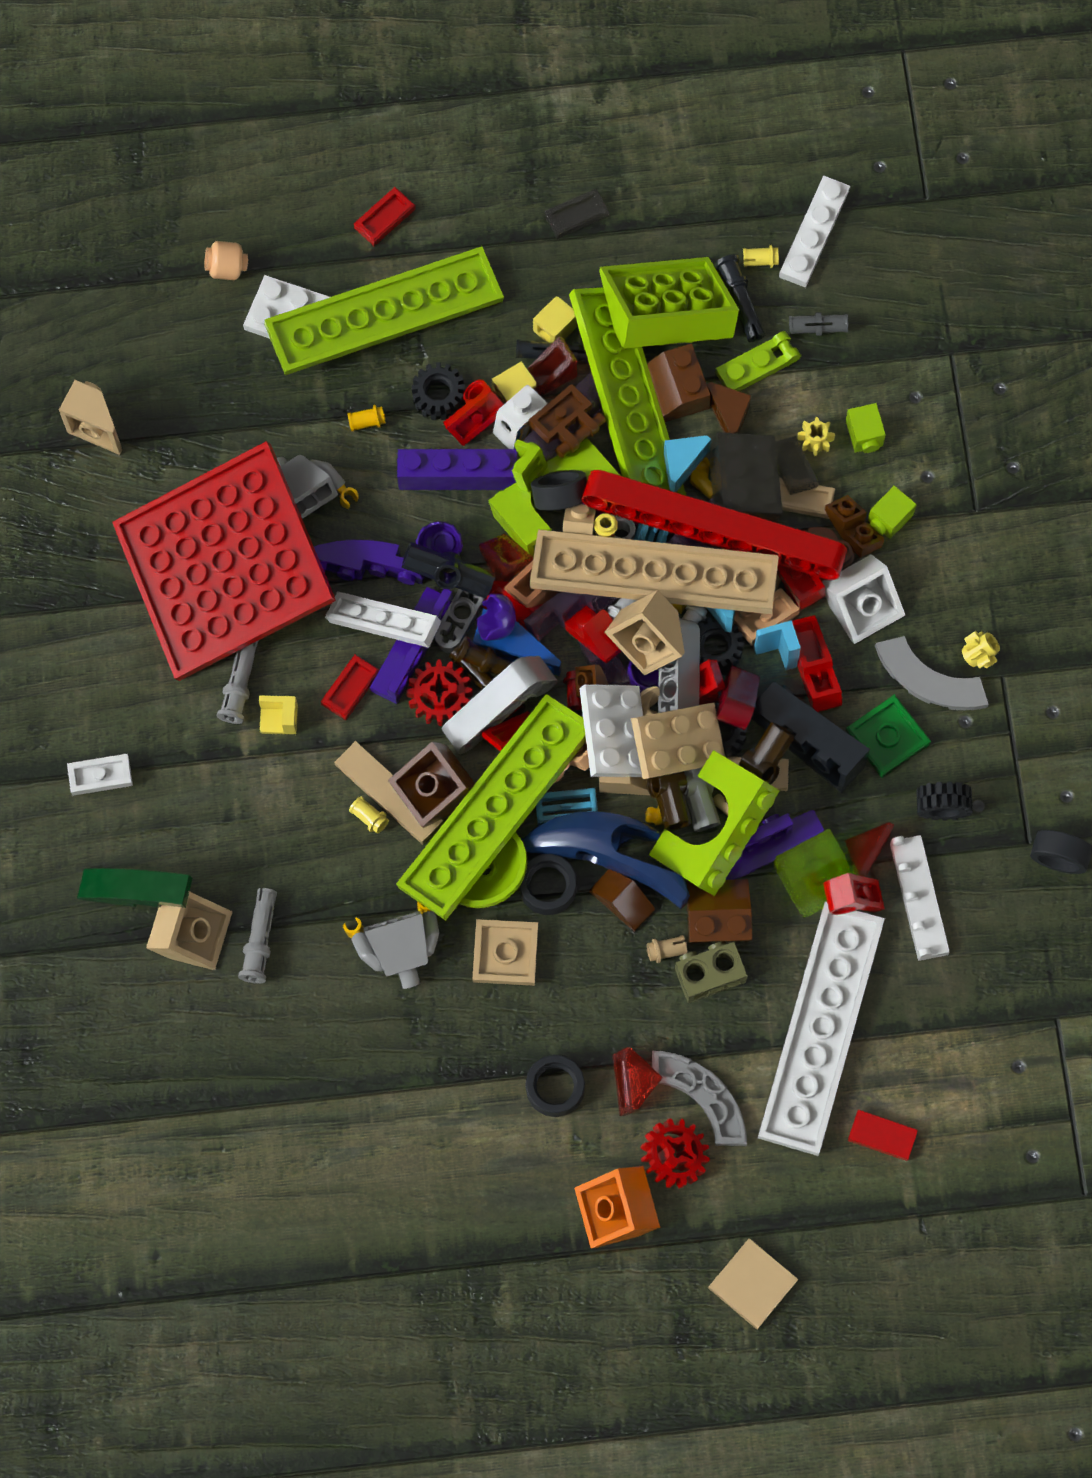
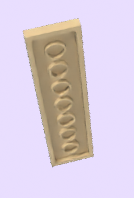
M538 530L530 588L640 600L659 590L671 604L772 614L779 555Z

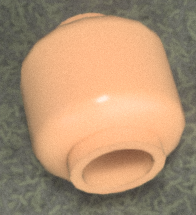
M215 241L211 247L206 248L204 268L205 271H209L212 278L237 280L241 271H247L248 254H243L239 243Z

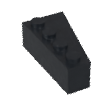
M773 682L756 701L751 719L765 731L770 723L774 722L792 732L795 738L788 747V750L840 793L865 768L870 749L819 714L811 706L798 699L785 685L780 686Z

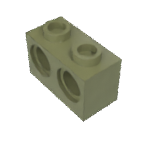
M720 941L709 946V951L698 955L696 951L679 957L680 961L676 962L675 971L687 1003L746 983L747 974L734 942L726 944L725 941ZM725 958L732 962L733 967L728 971H722L716 966V962L719 959ZM691 969H699L704 977L699 981H692L688 978L687 972Z

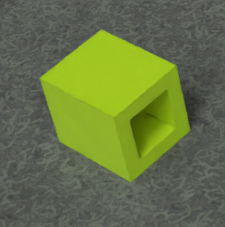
M877 403L848 409L846 424L854 452L863 451L864 453H871L877 451L884 445L886 436Z
M893 486L870 510L868 518L870 526L880 535L884 534L891 539L914 515L916 503L896 486Z

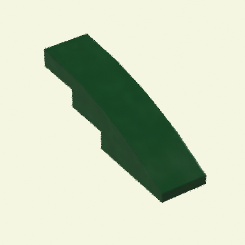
M110 868L84 869L77 898L79 900L130 907L145 905L161 908V905L186 908L193 878L186 874Z

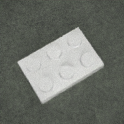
M264 275L243 324L244 330L270 339L264 325V319L327 299L329 296Z
M583 685L579 689L591 777H642L631 718L643 716L639 686Z

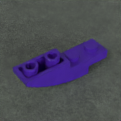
M345 540L314 546L324 573L325 571L332 572L341 579L353 581L354 578L362 580L365 570H369L370 574L377 577H386L388 575L397 578L398 581L407 585H414V583L423 585L425 576L401 568L404 558L400 557L399 545L371 540Z

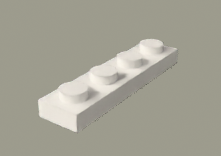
M823 176L780 270L779 278L806 288L849 193V185Z
M337 592L335 596L336 601L331 604L325 616L333 624L428 648L441 623V620L436 615L342 592Z

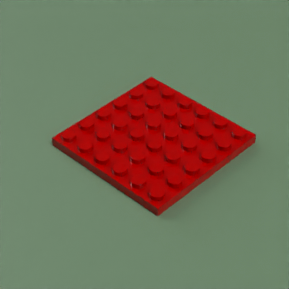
M267 441L112 522L173 676L178 681L336 601L272 445Z

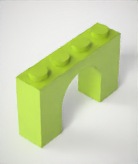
M588 438L580 443V448L574 453L569 452L563 458L557 455L547 460L548 466L541 475L565 470H579L586 473L588 480L591 471L602 470L621 476ZM514 483L505 490L496 493L488 501L494 518L532 562L538 530L552 531V529L536 512L537 508L534 504L532 489L526 492L519 489L517 483Z
M713 750L698 777L719 789L727 799L728 817L723 829L713 840L701 845L690 844L664 829L649 855L697 887L715 896L719 888L725 883L726 877L734 864L740 859L742 851L750 838L756 833L766 812L774 804L780 790Z

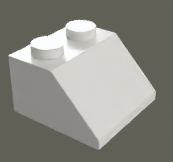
M869 555L842 570L838 579H826L822 582L825 586V597L830 609L854 644L905 616L887 566L873 555Z

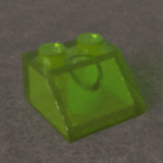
M830 829L775 856L773 865L803 919L823 909L824 903L827 902L823 886L825 881L851 873L846 857Z

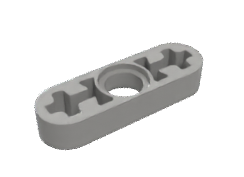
M458 589L435 634L436 645L441 651L451 653L461 644L478 616L485 598L474 595L472 602L468 599L471 593ZM464 605L469 607L471 610L470 616L466 619H458L454 615V611L458 606ZM453 623L456 626L453 633L455 641L449 640L448 643H444L442 634L448 635Z

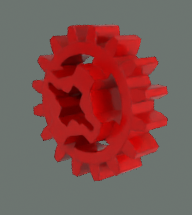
M438 659L435 667H432L429 662H425V671L418 668L415 669L417 679L409 678V685L412 688L407 689V697L413 698L409 701L410 709L417 708L415 711L417 718L426 715V724H430L433 719H437L438 726H442L443 719H451L462 709V706L464 707L470 701L466 697L473 696L472 688L467 687L471 684L470 678H462L464 674L462 667L454 671L452 661L445 667L442 666L441 659ZM445 676L453 679L456 683H451ZM433 677L428 683H424L426 680ZM439 683H441V688L443 689L441 702H438V696H436ZM452 702H456L454 705L447 708ZM424 703H429L434 709L427 707Z
M672 1118L664 1122V1125L660 1122L653 1127L654 1131H649L644 1136L649 1142L641 1145V1149L647 1152V1155L642 1157L641 1161L649 1162L650 1167L646 1170V1173L655 1172L657 1174L655 1177L656 1183L665 1179L667 1188L673 1186L675 1182L678 1188H683L687 1185V1182L691 1185L698 1180L697 1176L705 1173L706 1170L702 1165L708 1163L710 1158L703 1155V1152L709 1149V1145L701 1144L700 1140L705 1136L703 1133L695 1135L696 1125L692 1124L686 1128L684 1119H680L674 1125ZM667 1134H675V1135H678V1137H677V1138H672V1137L669 1136V1135L666 1136V1137H665L664 1135H667ZM679 1169L680 1171L685 1170L686 1172L676 1173L672 1172V1170Z

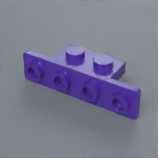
M810 810L793 819L790 818L788 813L781 817L779 814H775L766 818L762 822L763 825L759 826L756 833L750 838L742 851L740 859L734 864L726 880L738 879L824 839L826 832L815 811Z

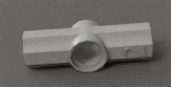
M702 768L684 771L687 779V789L684 795L693 829L697 832L705 831L721 824L712 798L714 786L698 777Z

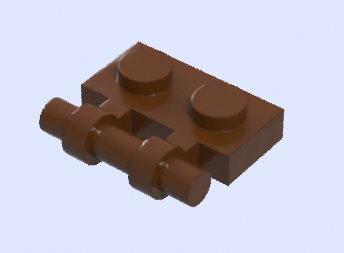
M571 384L529 419L528 425L548 445L558 438L562 443L555 448V452L559 457L563 458L569 452L574 453L579 449L580 443L588 436L593 437L600 431L599 427L606 422V419L601 413H597L591 418L587 412L592 409V403ZM577 421L581 428L571 434L567 429Z

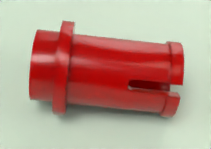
M569 671L563 679L564 683L567 684V708L570 710H582L581 697H576L575 671Z

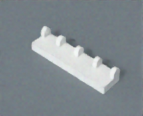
M919 835L904 838L903 836L892 838L890 847L918 961L949 955L947 939L922 837Z

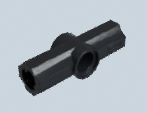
M413 542L408 545L401 568L435 580L441 588H458L485 599L489 595L495 579L494 572L464 562L454 552L440 553ZM452 568L455 571L452 573L444 572L442 569Z

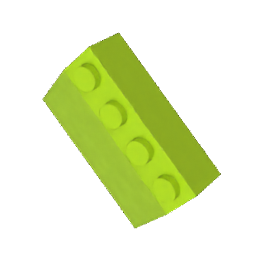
M709 257L600 267L599 272L613 328L623 348L662 346L674 343L733 338L739 308Z

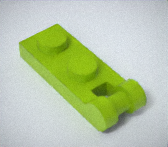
M782 331L771 340L717 367L715 374L723 386L741 391L800 359L801 354L797 348H793L790 344L791 338L787 332ZM780 349L783 355L776 358L773 352Z

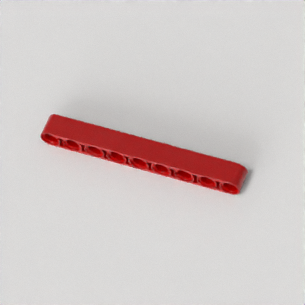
M602 470L590 472L582 496V502L592 509L727 550L779 555L778 565L827 580H836L840 577L847 553L846 546L840 542Z

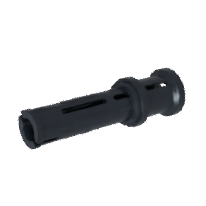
M727 255L715 262V269L720 271L726 288L739 308L738 316L747 336V341L755 342V336L758 341L765 336V333L746 289L748 286L747 277L742 275L738 265L740 261L738 255Z

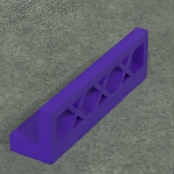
M426 587L414 610L436 615L442 620L453 600V593L449 589H443L439 593ZM396 640L371 684L370 691L397 704L409 684V678L413 677L415 669L418 668L428 647Z

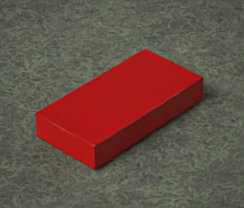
M394 187L354 223V228L375 246L415 210V204Z
M354 654L321 700V705L342 719L347 720L370 688L379 669Z
M857 1110L847 1141L908 1161L918 1130Z

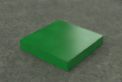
M895 694L846 727L845 730L850 736L870 749L867 760L881 778L931 744V740Z

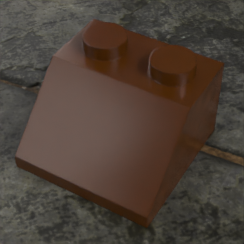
M692 343L664 351L647 363L664 422L709 409L711 395Z
M433 741L388 780L422 828L451 815L475 784L449 747Z
M748 879L725 880V883L719 888L715 896L697 887L690 881H686L690 894L687 902L689 943L752 940V917Z

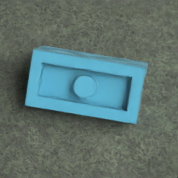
M792 620L757 630L754 644L756 655L779 649L785 670L797 667L801 650Z

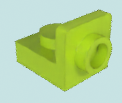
M517 439L514 446L519 459L516 461L512 473L519 489L529 492L532 489L531 482L540 477L548 465L544 458L543 450L537 444Z

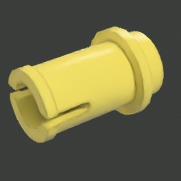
M769 245V248H743L744 267L770 265V268H773V265H779L778 247L772 248V245Z
M606 513L599 515L594 521L596 536L615 538V532L618 528L616 518Z
M362 796L358 797L350 806L349 812L364 822L370 832H376L377 834L382 832L389 822L384 811L379 812Z

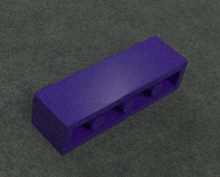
M398 449L399 490H505L516 483L512 469L517 461L516 449Z

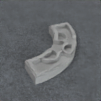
M905 636L875 644L878 656L893 679L895 678L908 690V693L928 704L933 703L948 707L951 710H977L988 707L989 704L980 677L954 678L930 669L915 656Z
M652 1051V1084L671 1086L693 1098L702 1107L711 1123L715 1137V1146H747L744 1119L739 1106L727 1089V1086L713 1072L692 1061L690 1058L665 1051Z

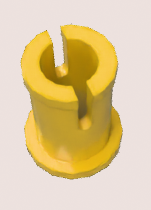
M373 405L372 409L348 413L351 431L376 425L378 428H381L382 424H386L382 406L377 407Z

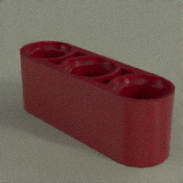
M731 665L724 680L726 688L721 690L716 719L745 730L755 708L760 676Z

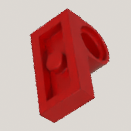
M481 379L472 382L464 391L463 398L466 404L443 422L446 429L462 446L466 445L494 422L497 411L505 404L496 392Z
M778 565L777 575L784 583L785 593L799 607V611L825 597V586L819 577Z
M847 873L823 883L829 914L841 915L856 910L875 913L885 909L877 879Z

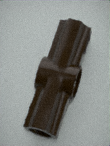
M771 722L756 748L748 750L743 755L739 766L771 785L779 775L780 768L778 763L795 736L788 729Z
M684 771L647 778V790L651 797L657 798L664 828L668 829V831H676L688 827L692 823L684 795L687 789V779Z

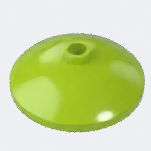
M516 832L488 866L491 872L487 875H481L459 904L471 908L494 906L509 898L519 888L525 877L528 862L525 846Z

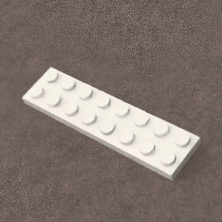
M827 902L824 903L758 1139L819 1156L885 918L857 910L841 915L829 914Z

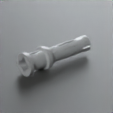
M258 641L236 652L229 684L223 687L222 692L225 696L222 708L217 712V718L233 724L243 723L244 716L242 712L245 700L249 699L250 695L247 686Z
M259 888L257 890L249 943L243 947L245 959L243 970L239 972L238 978L250 983L266 982L264 970L266 959L271 954L268 947V938L277 892L269 888Z

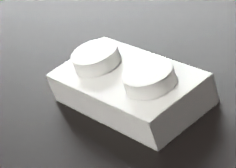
M128 754L67 763L72 796L133 786Z

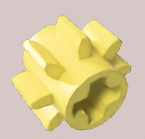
M818 417L810 423L804 421L802 425L804 431L798 432L797 440L804 441L802 451L808 449L813 452L814 456H817L818 452L822 450L829 452L830 444L828 442L834 441L835 433L828 432L830 422L823 423L819 421Z
M975 631L964 638L967 644L962 648V654L970 666H978L980 669L985 667L987 669L997 662L995 655L1000 651V646L992 634L988 632L984 634L983 631L977 633Z

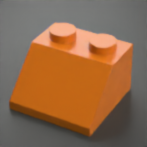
M644 1166L618 1168L574 1188L591 1249L639 1237L660 1228Z

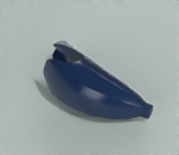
M575 812L555 817L532 830L525 838H521L527 854H554L563 858L579 859L598 864L653 888L680 909L689 900L690 894L687 885L680 874L618 852L620 847L631 839L655 842L659 839L660 832L639 820L607 812Z

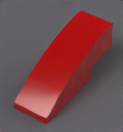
M816 616L793 620L792 623L801 647L797 666L810 706L817 712L842 706V691L833 670V661Z

